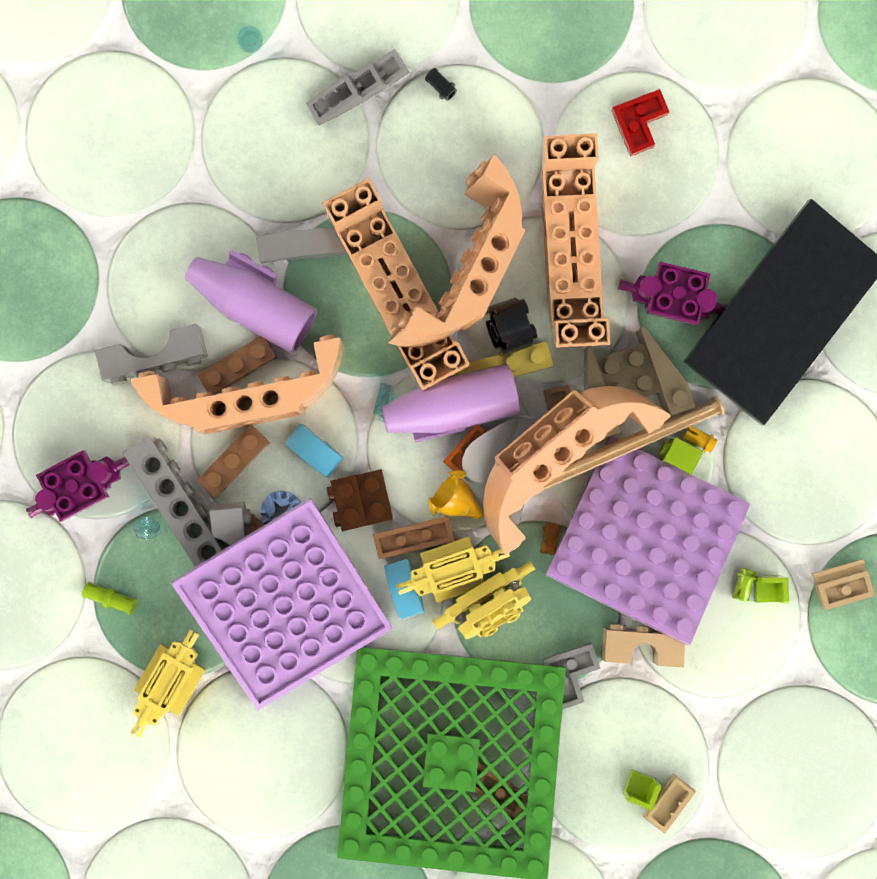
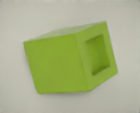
M780 575L755 576L757 580H754V602L789 604L788 577Z
M631 769L622 794L628 802L652 811L659 795L661 784L656 778Z

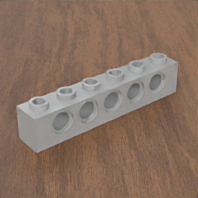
M147 436L124 451L123 455L196 567L208 559L205 555V548L208 545H212L216 549V554L226 549L221 539L212 537L211 524L207 519L209 517L208 511L202 503L197 504L193 497L195 495L194 489L189 482H183L179 475L182 471L174 460H169L165 453L168 449L160 438L156 439L153 436ZM154 458L160 461V468L156 472L150 469V462ZM170 479L174 483V490L172 493L167 494L163 486ZM182 501L188 505V512L184 516H181L177 511V506ZM195 523L202 527V534L198 538L194 537L191 533V527Z

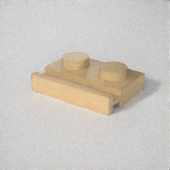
M858 559L811 573L815 581V588L822 610H829L876 596L868 570H866L864 565V559Z

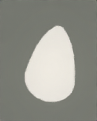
M529 415V416H521V417H525V418L534 419V417H533V416H530V415ZM517 418L499 424L478 437L467 447L462 458V468L470 480L478 483L487 482L489 474L496 463L494 457L512 443Z

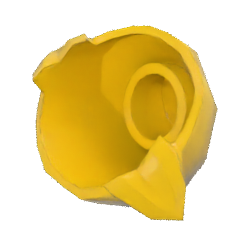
M462 470L448 472L450 476L441 484L434 497H428L429 509L432 515H436L438 511L446 516L480 519L483 516V511L472 489L463 479L466 476V472Z

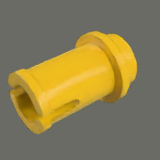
M693 426L687 428L686 434L682 438L702 448L704 453L706 451L711 453L718 439L714 438V434L708 435Z

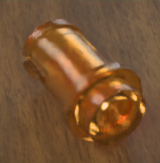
M546 522L545 527H542L544 535L540 553L554 555L557 550L559 534L563 530H560V524Z

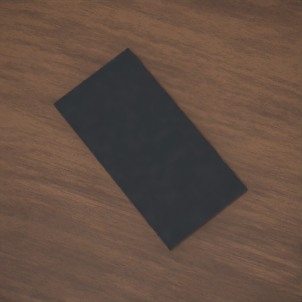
M813 199L807 200L683 362L760 425L765 426L877 280V254Z

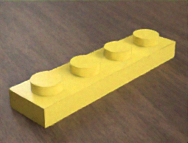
M546 341L503 357L498 354L469 362L470 366L449 377L507 364L514 378L553 367V362Z

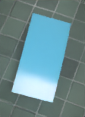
M301 423L285 443L304 461L328 478L344 458L330 444L321 440L306 425Z
M407 558L384 566L391 596L399 618L404 619L424 613L425 608L422 596H419L415 590L400 595L398 590L408 586L399 589L396 584L411 580V571L413 570L411 560Z

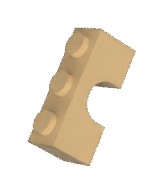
M611 623L610 628L603 627L601 659L604 662L631 664L632 652L635 647L640 644H650L653 649V663L657 666L684 668L685 644L659 631H652V628L649 626L636 625V630L626 629L624 624Z

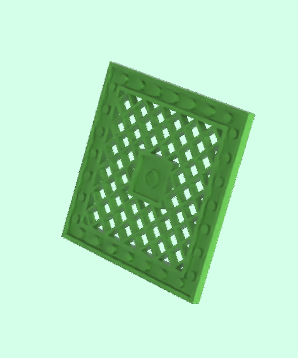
M365 646L358 649L337 858L520 879H548L566 667ZM381 676L389 677L381 684ZM399 678L416 680L406 687ZM392 680L402 690L393 699L384 689ZM424 680L441 683L432 690ZM418 683L428 693L420 701H417L410 692ZM451 683L466 684L467 686L457 692ZM446 685L454 696L443 704L435 693ZM477 686L493 688L483 695ZM472 688L480 699L469 707L461 696ZM502 688L519 691L512 697H509ZM498 690L506 702L495 709L487 699ZM528 691L537 692L536 700ZM381 693L388 703L378 711ZM524 693L532 704L521 712L514 704V701ZM404 695L414 705L405 713L395 703ZM430 697L440 707L431 716L421 706ZM458 700L466 711L455 719L447 708ZM482 703L492 712L483 721L473 712ZM510 705L518 716L507 724L499 713ZM390 706L399 716L391 725L381 715ZM417 709L426 720L415 728L407 717ZM533 709H535L534 727L525 717ZM444 712L451 723L441 731L433 719ZM467 715H470L477 723V726L467 733L459 722ZM496 717L504 728L493 736L485 725ZM377 719L385 728L378 736H376ZM522 720L530 730L519 739L511 728ZM403 721L411 732L401 740L393 728ZM429 723L436 733L428 732L426 741L419 731ZM455 726L462 735L446 733ZM482 729L489 740L479 748L480 737H473V735ZM508 732L515 740V743L507 750H504L497 739ZM387 733L397 742L389 751L379 742ZM415 735L423 746L413 754L405 743ZM533 735L532 752H530L523 742ZM491 744H494L501 755L490 762L483 751ZM376 746L383 756L374 762ZM520 746L527 757L517 765L509 754ZM401 747L409 758L399 766L391 754ZM426 750L424 768L417 757ZM478 756H480L487 766L477 775ZM505 758L513 769L505 776H502L495 766ZM385 759L395 769L386 777L377 768ZM531 761L528 779L521 769ZM411 762L420 771L412 780L403 771ZM491 770L499 782L488 788L480 778ZM372 773H374L380 782L371 789ZM518 773L525 784L514 792L506 781ZM397 774L406 783L398 792L388 782ZM422 777H424L423 787L430 788L423 795L414 785ZM477 782L485 794L474 800L468 792H475ZM384 785L392 797L382 804L374 793ZM503 785L511 795L500 804L493 795V792ZM410 788L418 799L408 807L400 796ZM442 789L457 791L448 798ZM526 789H528L527 806L519 797ZM435 791L444 801L436 809L426 800ZM463 794L470 805L460 812L452 802ZM489 797L496 808L486 815L479 807V804ZM371 799L377 806V809L369 815ZM515 799L523 810L516 817L512 818L504 808ZM396 800L404 811L396 818H393L386 807ZM422 803L430 814L420 821L412 810ZM448 806L456 816L446 824L438 813ZM475 809L482 819L472 827L464 816ZM380 812L390 822L381 830L372 821ZM501 812L508 822L498 830L490 819ZM406 815L415 824L407 833L398 824ZM526 815L524 833L517 822ZM432 818L441 827L433 836L424 827ZM460 820L468 831L460 838H457L450 828ZM484 824H487L494 833L486 841H483L476 832ZM367 826H369L373 832H367ZM513 826L520 837L512 844H509L502 834ZM394 827L399 835L385 833ZM420 830L425 838L412 837V835ZM446 833L452 841L440 840L438 838ZM472 835L478 844L464 841ZM498 838L504 846L490 844ZM522 842H524L523 849H522V848H516V847H518Z

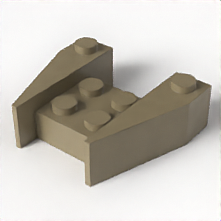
M645 327L635 332L639 345L597 359L592 346H587L584 349V390L602 386H616L634 390L645 397L657 394L662 409L669 413L670 416L696 407L687 381ZM616 425L606 434L605 438L621 433L620 426Z

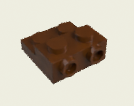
M382 469L330 481L331 486L327 487L330 502L335 501L337 511L333 512L335 526L341 527L342 531L393 520Z

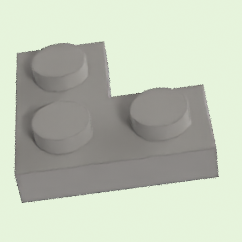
M588 643L542 659L544 665L566 667L562 710L583 703L584 699L576 677L601 669L593 644Z

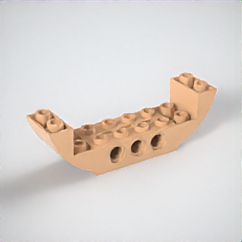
M597 133L544 136L542 220L547 304L552 336L556 348L610 345L609 318H604L595 183V166L599 160Z
M493 155L487 162L483 160L476 171L473 170L466 180V184L469 186L465 195L487 209L481 218L484 222L482 227L477 228L471 238L473 242L471 249L468 248L460 260L463 263L460 271L456 270L449 283L452 284L450 291H446L439 301V305L442 306L439 313H435L432 316L417 306L409 313L405 311L400 320L396 319L390 328L389 333L392 336L388 342L389 344L404 347H421L434 344L448 338L459 329L465 331L484 317L526 231L522 228V210L515 183L506 167L496 155Z
M369 178L322 202L339 239L388 331H390L396 319L400 320L405 311L409 313L416 306L432 316L435 313H439L384 212L382 201ZM452 336L437 343L421 347L396 345L422 390L470 366L460 345L453 340Z
M335 335L322 336L319 338V342H314L320 374H315V371L300 373V378L289 379V376H283L273 379L274 383L263 384V381L247 384L248 388L246 389L228 387L222 389V394L217 395L211 392L196 394V399L186 400L185 397L172 399L169 380L160 376V374H154L153 371L139 373L138 378L130 379L139 396L163 417L193 427L195 432L206 435L305 415V409L315 403L334 381L342 362L344 344L340 337L335 338ZM277 394V402L274 405H270V397ZM251 399L252 405L245 411L244 404L247 400ZM222 405H225V413L223 415H219L220 407Z
M602 386L577 392L574 389L494 457L496 463L489 474L484 489L483 511L488 532L503 553L507 555L510 551L518 548L521 542L526 539L510 518V515L520 510L523 504L533 495L540 493L544 486L553 478L560 476L572 462L580 459L591 446L603 440L611 429L623 423L627 416H629L651 433L660 428L670 417V414L644 395L624 387Z

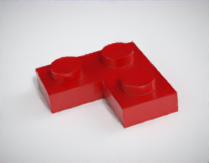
M660 89L614 106L611 110L630 157L654 148L656 144L647 123L669 114V109Z

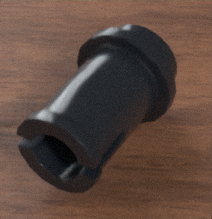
M433 68L426 75L425 81L439 93L440 99L449 101L456 94L455 83L449 82L437 68Z

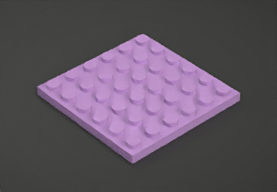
M610 436L608 437L605 446L614 443L619 439ZM640 449L634 450L594 468L545 576L687 646L691 645L750 503L693 475H687L679 468L662 462L660 459Z
M311 497L172 581V586L257 710H260L392 629L387 617Z

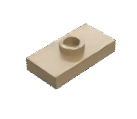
M673 773L659 792L653 810L647 809L642 816L665 834L696 793V790Z

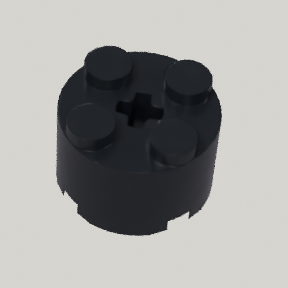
M512 298L491 305L485 315L489 314L490 319L485 321L490 340L495 349L500 347L502 350L498 353L501 357L531 347L533 339L537 338L534 324L529 323L527 317L529 310L524 299Z

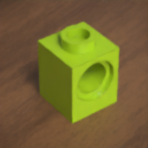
M674 437L669 441L665 440L659 454L662 455L660 458L662 462L679 468L687 475H692L704 451Z

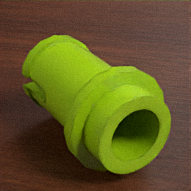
M740 568V571L736 572L738 579L732 598L743 602L749 601L753 581L757 580L755 571Z

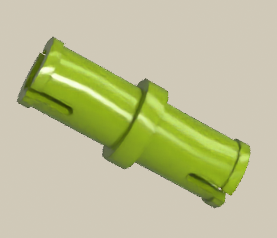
M88 582L82 591L83 598L101 603L106 609L114 608L132 615L137 606V599L119 594L116 589L110 588L108 590L92 584V582Z

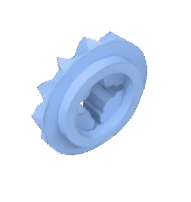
M276 491L269 494L262 502L260 514L266 525L277 518H272L277 511L275 502L281 507L290 504L291 506L285 511L287 512L299 505L300 501L290 492Z

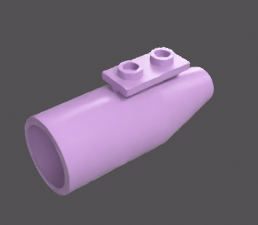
M231 250L229 253V260L226 264L196 257L189 265L185 274V280L223 316L291 354H294L302 345L318 312L317 308L277 287V274L271 268L265 265L261 266L253 262L248 255L237 253L234 250Z
M507 364L448 377L425 390L419 387L382 406L381 410L387 433H413L416 443L465 431V427L518 415L519 399L512 372Z

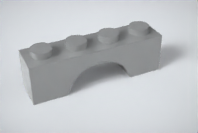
M197 324L170 330L166 346L161 352L152 357H135L127 347L121 344L95 350L102 381L111 383L113 386L126 383V378L134 376L138 378V374L142 372L157 370L169 372L176 370V365L186 363L187 366L202 363V358L208 357L201 327Z
M245 502L214 504L209 510L212 537L219 538L231 546L249 535L248 525H251L250 509H246Z

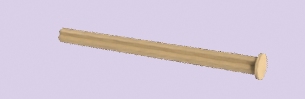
M713 396L711 401L667 419L660 428L651 433L644 429L583 455L580 459L575 460L566 467L560 476L553 478L547 483L543 490L710 417L724 415L723 404L717 396Z

